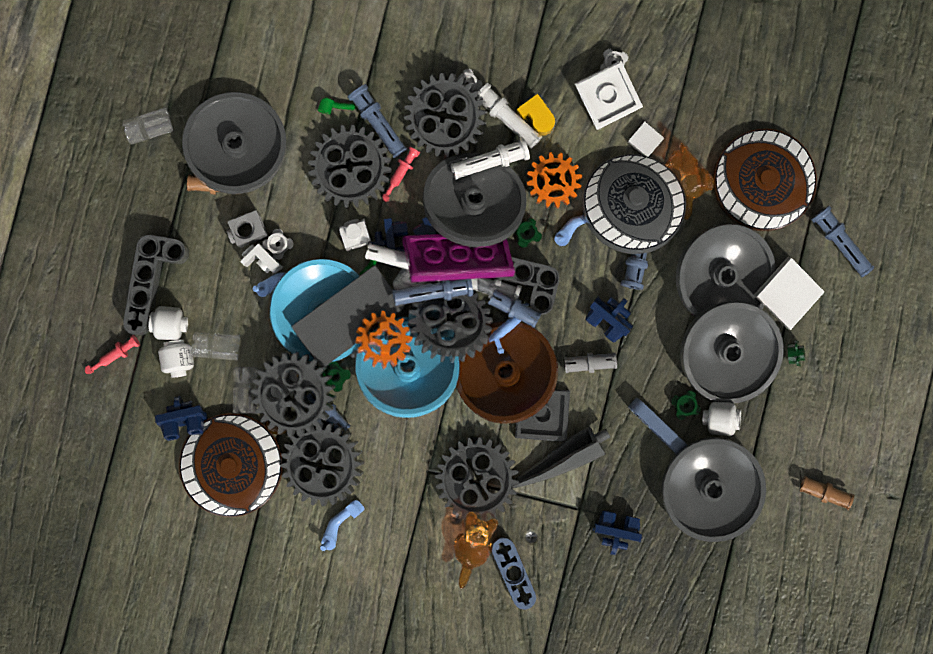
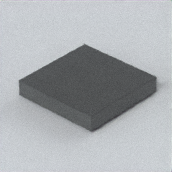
M555 389L547 404L539 412L523 421L516 422L515 438L564 442L567 439L570 390Z

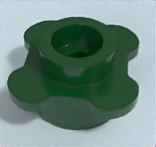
M528 218L526 222L520 224L514 232L519 239L518 245L522 248H526L531 242H539L542 238V234L538 232L535 226L536 221L532 218Z
M797 340L794 344L787 345L789 364L801 366V361H805L804 345L800 346Z
M334 361L329 363V368L323 375H332V378L327 383L328 385H335L333 390L340 392L345 381L351 378V372L348 369H342L339 367L338 362ZM334 374L338 375L337 379L333 378Z
M687 391L682 396L675 395L671 399V403L677 411L676 417L680 420H684L686 416L698 415L701 408L697 405L696 394L693 391ZM684 403H687V404H688V407H687V408H685V407L683 406Z

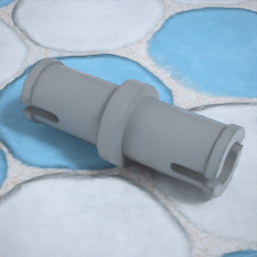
M616 352L597 355L587 353V356L564 357L566 373L579 371L594 373V370L617 369Z

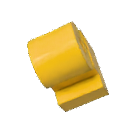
M538 94L517 108L516 113L523 120L528 117L532 122V128L539 135L550 134L553 130L555 118Z

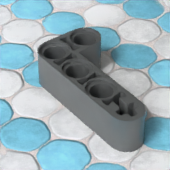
M145 235L138 240L123 320L124 328L128 333L139 336L149 332L150 313L154 312L162 262L171 264L186 262L190 252L185 243L177 239ZM154 241L156 243L155 252L147 254L145 251L146 244ZM176 245H180L182 249L181 255L178 258H172L170 255L171 249ZM149 266L152 270L151 277L143 280L141 271L144 267ZM145 291L147 301L145 304L139 305L136 300L137 295ZM134 309L145 310V314L134 312ZM139 319V321L143 322L142 327L133 326V321H138Z
M512 257L514 268L516 269L519 266L526 267L529 270V277L524 280L519 279L514 273L513 277H494L492 279L498 278L505 282L533 288L529 306L531 309L542 313L541 316L546 315L554 305L559 283L558 271L551 266ZM544 272L551 273L554 276V283L552 285H544L540 280V275ZM537 297L547 299L548 308L546 310L540 311L535 307L534 301Z

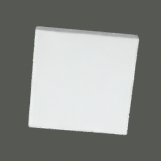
M621 60L574 83L597 130L643 107Z
M787 257L754 296L787 329L791 330L821 297L824 291L792 258Z

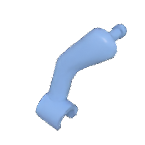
M584 215L571 218L557 232L554 240L559 246L567 245L576 228L586 223Z
M279 272L272 275L257 286H253V291L257 292L260 297H266L274 290L285 273Z
M515 317L508 319L489 337V342H495L499 354L504 353L499 339L516 327L521 320Z
M358 500L352 501L345 509L330 519L321 541L320 549L322 551L335 548L338 528L350 515L356 518L365 510Z

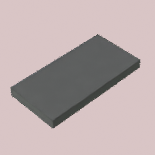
M372 266L293 324L291 328L314 360L318 359V365L321 368L327 366L356 344V337L361 336L357 333L358 327L365 328L362 325L364 318L371 321L370 316L372 313H375L378 318L382 311H385L386 317L390 318L392 313L397 314L405 307L403 304L395 306L392 288L377 267ZM378 325L372 327L367 334L377 329Z

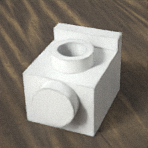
M359 219L345 222L343 226H340V234L347 251L367 246L371 242L365 219L360 221Z

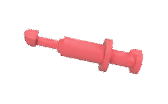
M411 146L408 148L410 151L404 161L398 160L400 165L390 179L391 185L386 193L382 195V199L385 202L389 200V195L393 188L400 184L408 169L413 170L414 167L410 164L414 157L417 158L421 153Z
M131 335L130 340L124 344L120 342L115 343L116 348L100 357L99 362L92 367L88 365L85 368V373L91 374L100 366H107L121 356L126 358L128 356L127 350L134 346H140L139 340L135 335Z

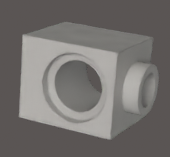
M257 210L228 221L230 227L226 230L232 244L236 243L240 248L269 237L261 215ZM251 224V234L247 237L241 236V226Z

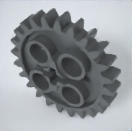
M440 73L438 81L435 75H430L431 83L421 80L423 88L414 87L413 89L417 95L407 97L413 103L404 107L411 111V115L404 117L406 120H411L412 123L406 127V130L414 129L415 132L410 138L420 139L418 147L426 144L427 153H430L435 148L436 156H440L444 150L446 157H450L453 149L455 154L459 155L461 154V146L466 151L470 150L468 142L477 143L478 140L474 135H482L484 133L479 128V125L487 124L485 120L481 119V115L487 114V111L480 110V106L486 102L485 100H477L481 91H471L474 83L464 85L465 77H461L456 81V74H451L447 80L446 74ZM434 93H438L441 97V103L438 107L433 106L431 103V96ZM458 98H463L466 103V107L462 112H459L455 107V102ZM424 109L438 112L447 111L448 114L465 116L467 121L454 118L445 119L443 116L426 114ZM429 118L434 119L436 122V129L433 132L428 131L426 128V122ZM454 123L458 124L461 128V133L458 137H454L450 132V128Z
M341 125V133L338 134L332 128V137L329 138L323 134L325 142L323 144L315 142L319 151L310 152L316 159L308 161L310 166L315 167L314 170L308 173L310 176L317 177L311 183L313 186L321 185L317 191L319 195L327 192L325 196L327 202L335 198V206L344 201L346 209H348L350 202H353L355 207L359 208L360 200L369 205V196L378 199L375 191H385L381 182L389 183V179L384 176V173L392 171L391 168L385 166V164L391 162V158L383 157L388 152L387 147L379 149L382 139L373 141L374 132L372 131L366 136L365 127H362L358 133L354 125L347 132L344 125ZM359 146L367 149V154L362 158H357L353 155L355 148ZM332 151H340L342 153L341 159L336 163L328 160V156ZM349 161H352L353 165L372 161L370 166L353 167V172H348L345 168L330 173L327 171L329 168L346 167ZM363 171H368L372 174L371 180L367 183L358 181V176ZM339 175L346 177V184L341 188L333 186L334 178Z
M478 293L471 297L467 295L452 297L448 301L443 298L413 302L412 310L409 311L410 320L408 321V327L411 328L410 336L416 337L415 346L423 344L422 353L428 350L431 351V359L438 354L440 355L441 362L445 360V357H449L451 363H454L457 356L464 362L466 354L473 358L475 350L481 352L483 344L488 343V336H490L492 330L490 327L492 318L489 317L490 309H484L485 300L477 302ZM449 306H456L458 309H451ZM433 317V318H436L437 320H436V321H430V320H428L427 318ZM463 325H470L473 328L467 329ZM442 337H449L452 340L446 341Z
M288 352L282 354V360L276 355L272 357L273 363L270 361L264 363L266 370L261 368L257 371L262 378H255L252 381L258 385V388L252 389L251 393L258 395V398L251 402L260 406L255 413L263 412L264 416L261 422L269 420L270 425L268 429L270 430L278 426L279 435L286 429L288 437L293 436L295 430L299 437L304 435L305 429L310 434L314 431V426L320 428L323 425L321 419L327 420L330 417L326 411L334 409V406L328 403L336 399L335 395L329 394V391L334 389L335 385H328L327 383L332 378V375L324 376L322 374L326 366L318 369L316 367L318 359L313 360L311 363L308 362L309 354H305L300 359L299 352L293 353L292 358H290ZM291 370H295L296 372H298V382H294L293 380H291ZM278 376L282 377L283 382L279 381ZM272 386L279 389V399L272 396ZM293 390H295L297 394L295 395V398L292 399L290 394ZM307 390L315 392L316 402L308 400ZM289 406L296 409L297 418L289 416ZM304 407H307L309 412H306Z
M323 423L320 428H315L314 426V431L310 434L306 429L304 435L300 437L294 434L290 437L293 443L288 442L284 445L289 452L281 454L283 458L287 459V462L280 464V467L287 468L288 472L284 473L282 477H290L291 481L286 486L291 487L294 485L296 488L293 495L301 492L303 494L301 501L304 502L310 497L311 505H315L320 499V504L323 507L327 505L329 499L330 503L334 505L337 503V497L343 501L347 498L346 493L352 494L354 492L351 485L357 486L360 484V481L355 476H361L364 473L362 470L357 469L358 466L364 464L363 460L357 459V456L363 453V451H355L354 447L358 444V441L350 443L349 439L352 433L342 435V426L334 431L333 423H329L326 429ZM309 442L316 445V455L309 452ZM334 448L341 451V461L333 457L332 451ZM301 457H304L305 459L310 460L312 462H304L301 460ZM321 459H323L322 462H323L324 465H328L327 467H325V468H323V469H322V464L317 463V461H319V460H321ZM333 466H341L344 468V470L341 471L340 469L335 468ZM304 467L311 470V479H307L303 475ZM328 473L336 477V485H331L328 482Z
M479 437L477 444H474L472 438H468V446L459 441V450L450 447L449 450L452 455L442 456L446 464L437 465L438 468L443 470V474L435 475L436 478L442 479V483L438 484L436 488L444 490L439 498L448 499L445 507L455 506L453 515L462 511L463 520L471 514L472 522L477 520L478 515H481L483 521H487V513L496 518L497 508L505 512L503 503H513L508 496L509 494L516 495L518 493L512 489V485L520 483L513 479V476L518 474L519 471L511 470V466L516 461L506 460L510 452L507 451L501 454V444L492 448L493 440L489 439L487 444L484 445L483 438ZM481 455H486L490 459L489 467L484 470L480 469L477 465V459ZM468 458L471 459L476 474L483 475L484 479L480 483L488 495L489 499L487 501L484 500L479 485L472 484L471 480L475 477L466 462ZM458 466H463L467 472L465 479L462 481L457 480L454 476V471ZM492 478H497L501 482V489L497 493L491 492L488 488V483ZM470 489L476 491L478 499L474 504H469L465 499V494Z

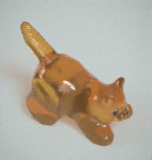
M682 143L679 146L680 150L672 152L665 166L674 168L680 173L686 199L684 219L688 220L693 211V200L701 197L706 191L713 189L714 178L705 168L698 167L696 156Z
M474 512L467 514L464 534L460 533L455 538L454 543L456 559L462 564L459 588L463 589L466 586L474 568L481 567L487 561L492 551V544L489 541L498 526L496 519L482 521L477 518Z

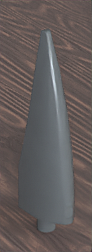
M589 426L569 437L546 457L516 477L514 480L520 483L512 485V489L559 476L604 456L606 453L600 443L611 438L607 429L605 428L595 434Z

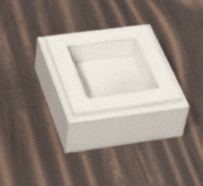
M644 122L628 143L642 155L649 157L664 137Z

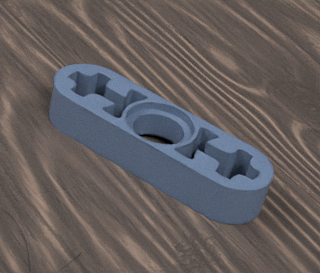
M636 397L628 406L675 454L687 445L639 398Z
M498 538L492 545V553L512 600L518 608L529 609L535 604L536 594L516 547L509 538ZM503 542L505 546L510 545L511 548L508 550L509 557L511 559L515 556L517 561H510L502 566L500 562H505L506 560L502 553L498 554L496 552L499 549V544ZM517 566L521 569V577L518 580H510L507 577L506 572L509 567ZM524 580L527 582L526 585H522L525 593H531L532 595L528 598L529 602L526 604L523 601L517 600L520 597L518 588L516 587L514 590L511 588V586L521 584Z

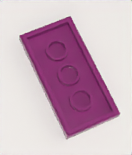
M441 234L403 237V246L411 282L514 276L515 268L507 239L490 246L470 247L450 241Z

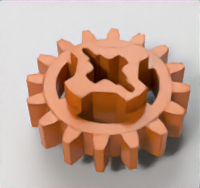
M549 152L548 159L545 160L541 155L539 156V165L535 162L531 164L535 171H528L527 176L532 178V180L528 181L526 185L527 187H533L530 196L537 194V204L544 200L546 201V208H549L550 204L554 203L556 209H558L562 201L566 206L569 205V196L574 199L577 197L573 190L581 189L582 185L576 183V181L580 180L582 175L575 174L579 166L570 165L571 157L565 161L563 160V153H560L558 158H554L553 153ZM550 164L559 165L558 168L554 169L545 167ZM567 171L571 177V186L565 181ZM537 175L543 180L544 186L541 190L537 184ZM555 175L558 176V183L561 185L555 183L553 186H551L549 184V176L552 178L555 177ZM560 192L561 194H564L559 197L549 196L551 193Z
M382 311L378 318L375 313H372L370 316L371 321L365 318L362 321V325L365 328L358 327L357 333L361 335L355 339V343L361 344L357 352L365 353L364 362L372 359V367H375L378 362L381 363L383 369L386 368L388 362L395 367L397 365V358L403 361L406 357L403 352L409 353L411 349L406 344L412 341L411 336H406L410 327H402L403 318L398 321L394 320L395 313H392L390 318L386 317L385 311ZM378 325L376 332L367 334L372 327ZM389 326L393 327L397 332H394ZM381 335L385 336V340H388L386 345L379 339ZM400 346L394 354H389L392 347ZM369 347L374 348L378 354L374 353Z

